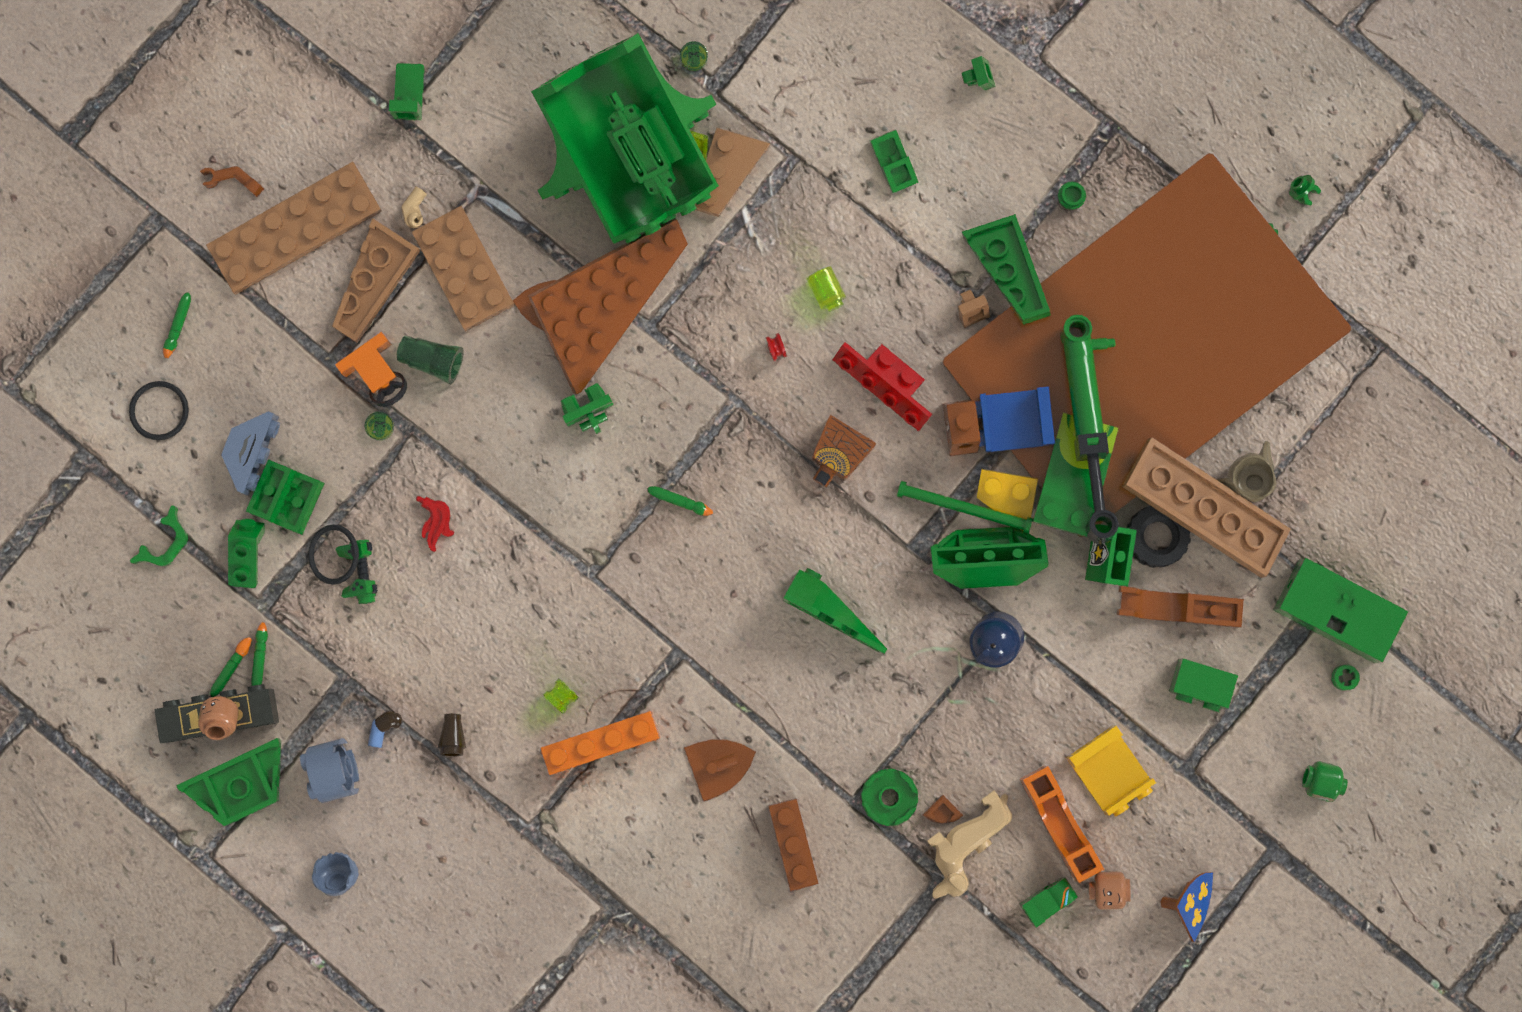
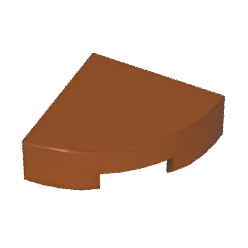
M943 794L922 814L928 820L936 823L954 822L963 816Z

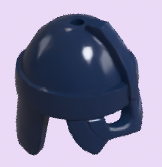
M999 611L983 616L975 625L969 637V644L974 659L978 663L993 668L1003 667L1011 663L1017 657L1024 644V631L1019 621L1012 615Z

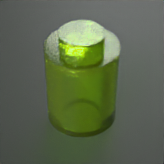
M831 266L823 268L806 278L821 310L827 308L831 312L844 305L842 300L846 298V295Z

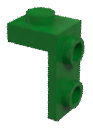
M252 519L236 520L228 534V584L230 586L256 588L258 584V545L265 533V523L256 522Z

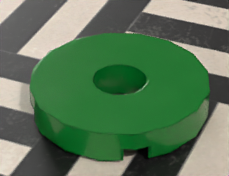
M881 769L872 774L864 783L861 792L862 806L866 814L876 823L885 826L899 825L907 821L915 812L918 803V789L913 780L904 772L896 769ZM893 789L897 792L898 800L894 805L888 806L882 802L881 796L885 790Z

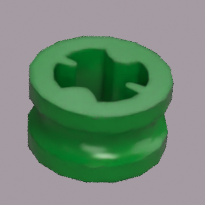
M1340 665L1333 670L1331 681L1339 690H1352L1358 685L1360 675L1355 667ZM1344 669L1347 670L1346 674L1351 673L1352 679L1348 680L1347 686H1344L1345 682L1339 681V676L1343 675Z

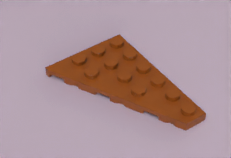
M674 218L661 224V228L658 231L647 236L644 233L636 240L621 245L528 295L574 394L577 395L583 391L688 245L677 219Z

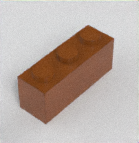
M797 798L769 805L790 891L819 884Z

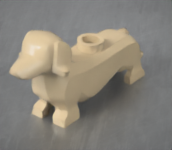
M995 790L992 791L981 801L984 806H989L981 816L957 825L948 833L947 838H944L938 832L927 841L930 847H936L935 863L944 875L943 881L933 889L932 896L934 899L947 894L958 897L967 891L969 880L963 869V860L974 850L980 854L993 844L990 838L1011 822L1012 813L1006 804L1008 800L1007 794H1003L999 798Z

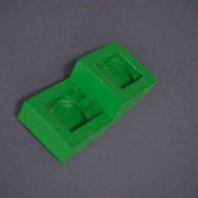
M894 129L869 140L892 193L919 183L897 130Z

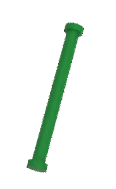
M901 481L897 493L899 498L906 496L1021 529L1024 530V534L1028 535L1033 522L1031 517H1027V519L915 488L907 485L905 481Z

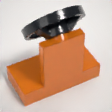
M382 332L336 363L335 366L345 377L357 370L370 389L369 396L373 403L379 407H387L395 404L404 396L407 390V381L401 373L392 371L380 353L392 345ZM398 377L402 379V382L392 380ZM401 388L393 398L383 401L385 396H389L395 389ZM378 391L377 400H375L374 394Z

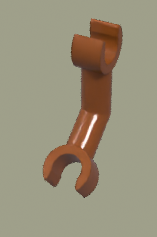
M238 166L216 171L212 168H204L200 171L203 175H213L211 181L203 183L206 188H214L219 181L235 178L256 197L264 190L256 180Z

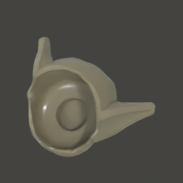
M1265 441L1259 454L1247 453L1237 458L1230 465L1228 476L1217 478L1216 480L1250 502H1259L1269 496L1276 488V476L1271 457L1270 442Z

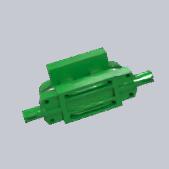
M616 90L609 93L605 97L608 99L614 112L608 118L612 129L608 130L606 134L634 183L637 181L640 184L644 183L650 195L660 193L667 208L675 205L678 201L670 187L676 178L671 164L683 158L684 153L659 107L655 105L642 112L635 104L623 105Z

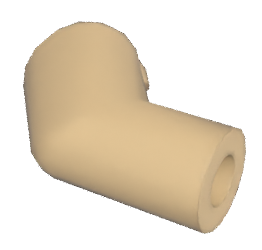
M415 186L401 207L406 225L414 229L423 224L419 205L427 196L417 186Z

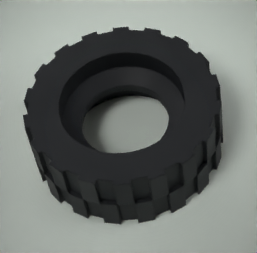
M1147 506L1133 515L1126 527L1137 530L1133 558L1137 559L1140 564L1148 565L1151 568H1162L1179 561L1183 554L1187 552L1188 544L1191 542V532L1152 506ZM1151 523H1164L1171 530L1172 540L1169 546L1163 550L1150 548L1144 540L1145 529Z

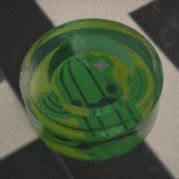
M696 41L686 43L680 51V61L683 67L690 71H699L704 68L708 61L706 47Z
M374 412L367 417L364 427L369 437L377 441H383L392 435L394 422L386 413Z

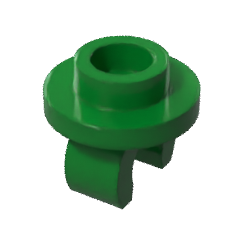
M1304 175L1293 180L1289 195L1301 204L1311 206L1312 201L1309 200L1308 193L1320 194L1321 189L1319 186L1314 185L1315 180L1311 175Z

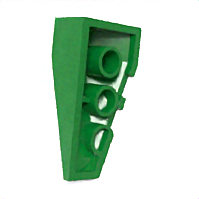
M809 568L805 572L799 569L783 601L884 655L887 648L843 601L820 580L822 575Z

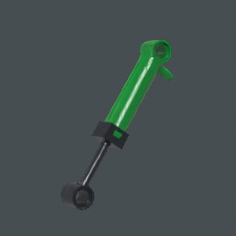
M1073 315L1066 320L1060 338L1064 345L1075 428L1076 461H1088L1094 513H1092V517L1086 525V534L1092 542L1104 544L1113 538L1118 530L1119 522L1114 513L1105 509L1099 459L1106 458L1109 453L1107 432H1104L1093 350L1115 347L1116 343L1114 338L1091 339L1092 325L1089 319L1083 315ZM1078 328L1082 331L1083 336L1074 337L1069 329ZM1095 522H1105L1109 527V532H1099L1095 527Z

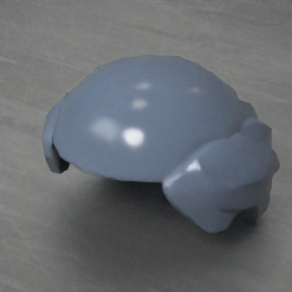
M329 853L315 862L312 882L318 890H321L326 895L339 896L347 892L356 883L359 876L358 867L347 854Z

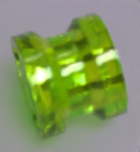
M560 678L555 681V687L552 690H547L543 694L562 714L567 711V706L571 702H576L579 699V696Z

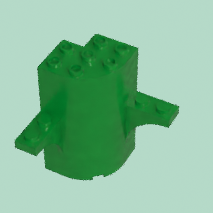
M639 33L588 57V59L568 68L531 91L551 128L557 155L553 175L545 185L537 190L542 200L550 196L558 199L569 193V188H573L574 191L584 188L613 244L622 240L630 243L639 238L642 232H645L646 236L661 228L660 223L664 224L674 219L679 212L681 216L691 213L697 208L695 204L698 205L712 197L710 192L719 186L689 130L695 126L694 123L709 116L707 111L716 105L712 95L704 98L688 97L674 89L657 69ZM615 90L623 105L635 104L642 112L657 105L684 153L683 158L671 164L676 180L670 189L678 202L667 208L660 193L650 195L644 183L640 184L639 181L635 183L632 181L606 134L608 130L612 129L608 118L614 110L605 96Z

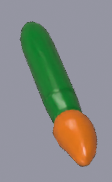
M250 637L244 638L238 643L235 653L230 657V660H228L210 689V697H216L219 695V692H222L243 657L248 654L252 641Z

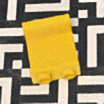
M1112 725L1066 757V759L1104 814L1108 816L1113 814L1116 817L1129 808L1128 802L1136 797L1138 800H1141L1153 792L1151 786L1156 784V781L1153 778H1149L1122 739L1121 736L1123 734L1117 725Z

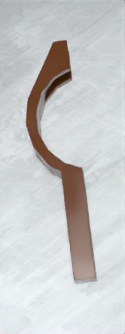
M1119 586L1118 592H1121L1122 595L1121 608L1117 609V615L1149 620L1242 628L1244 599L1191 593L1158 592Z

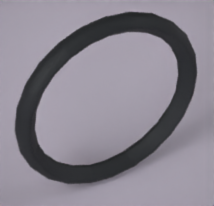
M155 381L143 385L133 395L129 405V416L133 427L139 434L151 440H165L175 436L182 430L188 419L189 407L184 393L174 384L165 381ZM154 387L171 389L178 395L183 407L182 418L179 424L172 431L160 435L151 434L142 429L135 416L137 400L145 391Z
M332 524L321 528L315 533L308 551L309 564L314 575L320 581L331 585L341 584L352 576L358 564L359 550L355 537L347 528ZM332 530L344 533L350 540L353 548L351 567L343 576L336 579L323 576L317 569L314 561V549L318 539L324 533Z

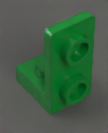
M396 64L394 100H389V112L393 119L422 120L425 73L423 64Z

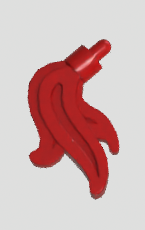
M417 496L416 501L422 503L421 507L429 510L431 515L423 525L422 537L425 538L426 533L429 532L427 538L428 546L431 551L436 552V544L441 534L446 537L454 535V531L449 528V506L443 501H434L427 496L425 499Z

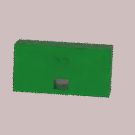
M1308 558L1297 561L1273 608V611L1373 663H1383L1409 612Z

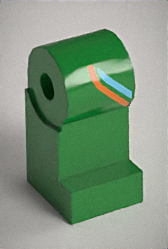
M1062 877L1019 904L1032 925L1037 928L1049 917L1072 903L1078 896L1066 877Z

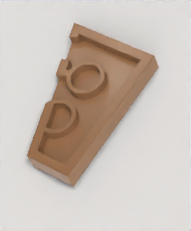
M716 127L706 162L719 186L710 192L712 196L710 199L701 204H695L697 207L695 210L719 217L737 193L741 184L755 168L759 159L768 150L770 143Z

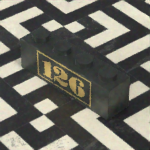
M265 684L247 687L248 692L237 694L236 689L219 692L220 696L232 700L238 707V720L235 731L279 723L274 689H265ZM208 694L191 697V703L180 704V699L162 702L163 708L154 709L159 742L170 743L206 736L200 731L198 720L203 702L209 699Z

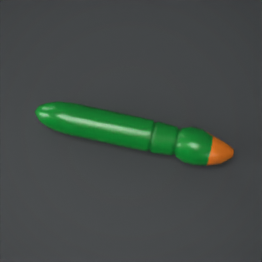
M186 292L181 297L168 338L163 344V355L165 358H169L177 347V340L191 303L189 292Z
M656 486L647 488L648 493L676 506L693 510L698 515L709 516L713 514V510L701 501L695 502L690 498Z
M264 622L259 625L255 634L256 644L251 686L261 685L263 681L266 642L268 640L267 627Z

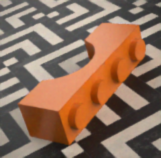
M648 711L541 747L548 773L553 775L660 739L661 737L653 713Z
M1043 766L1020 778V782L1074 881L1081 883L1103 871L1104 867L1074 819L1064 799L1063 792L1049 766Z

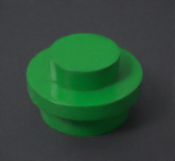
M1067 182L1058 191V201L1067 210L1080 208L1086 200V191L1077 182Z

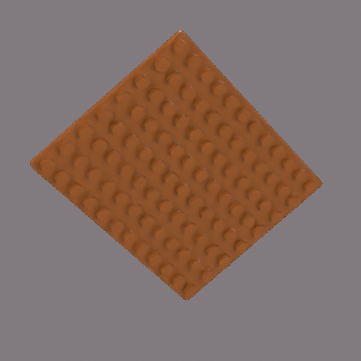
M1209 153L1040 283L1051 316L1023 325L1012 307H1009L943 359V364L973 401H980V394L985 393L986 395L1036 390L1039 387L1049 386L1054 439H1056L1063 413L1073 415L1064 345L1060 338L1066 320L1073 315H1083L1091 322V339L1114 338L1115 347L1093 350L1103 424L1118 428L1103 485L1105 509L1116 513L1136 497L1123 488L1122 485L1147 439L1154 438L1186 459L1351 331V326L1218 159ZM1069 329L1072 336H1083V333L1080 329ZM1054 445L1011 450L1030 476L1038 478L1037 485L1042 489ZM1103 521L1095 522V524L1103 523Z

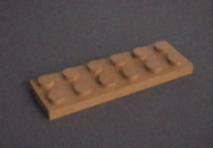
M351 162L206 244L232 292L236 295L379 214L382 210L355 163Z
M1152 437L1146 440L1122 485L1123 488L1260 578L1267 577L1291 530Z

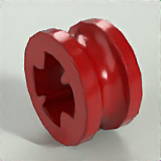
M779 333L775 334L774 338L765 337L773 361H776L779 356L787 357Z

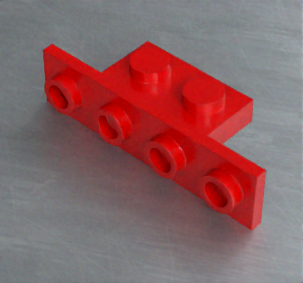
M846 342L843 343L832 360L842 370L861 383L864 388L878 397L887 407H890L902 417L906 423L920 431L932 416V413L911 396L925 379L883 344L868 359H865Z

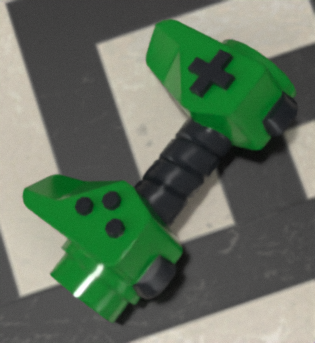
M357 540L359 550L357 564L358 579L344 588L341 596L343 598L356 597L358 604L376 602L375 597L378 588L375 581L369 578L367 557L372 554V544L369 540ZM351 542L348 545L338 546L335 549L339 557L353 560Z

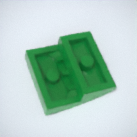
M268 459L245 512L303 535L325 483Z

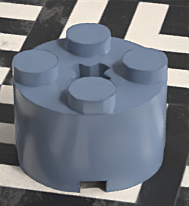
M344 738L308 747L306 753L300 755L302 769L307 771L309 779L307 791L312 800L318 799L319 802L325 803L358 793L359 788L354 789V782L359 781L357 763L352 749L346 751L343 744L348 743Z

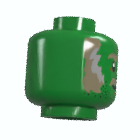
M1316 761L1312 766L1308 765L1302 778V787L1305 788L1307 795L1326 802H1333L1339 795L1343 796L1348 785V780L1344 778L1341 767L1322 761Z

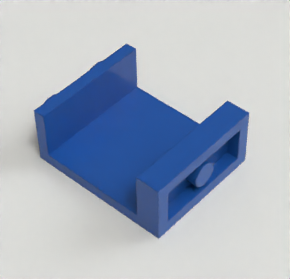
M1049 386L1029 391L993 395L980 394V401H975L977 418H982L983 429L979 430V447L985 446V453L1055 444Z

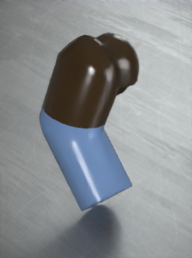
M386 711L373 720L368 746L382 748L385 732L391 727L399 728L401 726V715L393 711Z

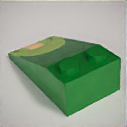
M1063 413L1033 517V523L1088 538L1086 525L1092 517V513H1094L1088 461H1076L1074 446L1076 436L1073 415ZM1103 424L1104 432H1107L1109 453L1105 459H1099L1102 486L1104 485L1118 432L1117 427Z

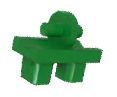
M596 383L585 389L590 403L582 407L579 406L575 395L561 400L562 409L565 414L562 417L568 427L589 418V420L579 424L582 431L584 432L593 427L596 434L601 432L598 424L608 420L605 412L595 417L594 414L613 406V402L609 394L606 395L600 385Z

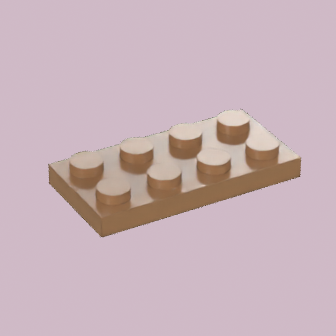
M462 206L412 231L465 332L515 306Z

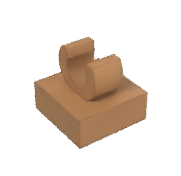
M971 290L960 294L962 304L958 306L959 319L964 328L990 317L989 305L984 295L975 298Z

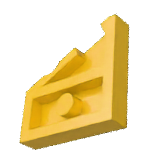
M981 469L977 498L993 510L1027 519V517L1032 516L1038 478Z

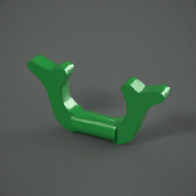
M172 505L168 515L160 520L162 524L171 526L176 532L175 540L163 555L155 557L150 553L147 546L141 545L139 554L130 559L132 564L150 562L164 567L173 563V560L188 541V534L178 520V508Z

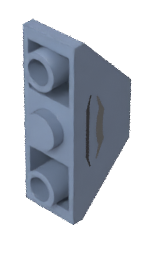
M269 411L231 428L221 454L237 491L249 496L251 491H255L260 476L257 475L261 464L264 465L270 454V449L267 447L271 437L275 438L280 428V422H277L279 416Z

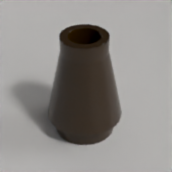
M444 714V723L438 744L440 755L463 756L466 743L461 714Z

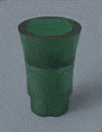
M403 336L396 355L397 361L407 364L410 368L437 377L451 385L459 374L464 349L463 347L440 344L419 337L415 339L410 336Z

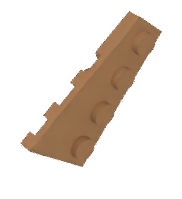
M373 218L369 225L370 229L366 240L362 244L356 267L352 271L349 286L343 295L332 325L333 328L356 343L359 342L420 252L418 247Z

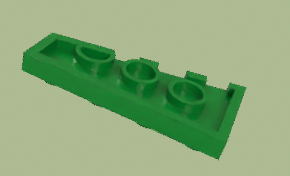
M1016 214L962 232L963 238L1023 325L1051 316Z

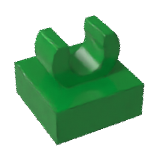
M982 56L971 59L973 69L961 73L964 84H968V86L978 84L984 90L996 87L989 61Z

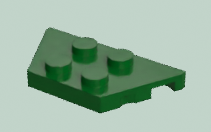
M276 738L176 786L179 791L184 792L194 800L200 808L209 812L223 826L230 825L279 801L281 740Z

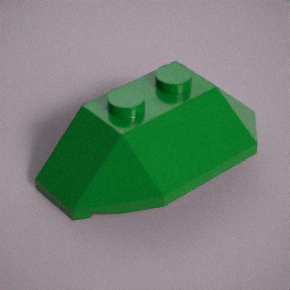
M1014 527L955 530L938 544L931 546L933 573L960 589L1018 586L1049 565L1045 540L1035 538L1031 534H1024L1022 530Z

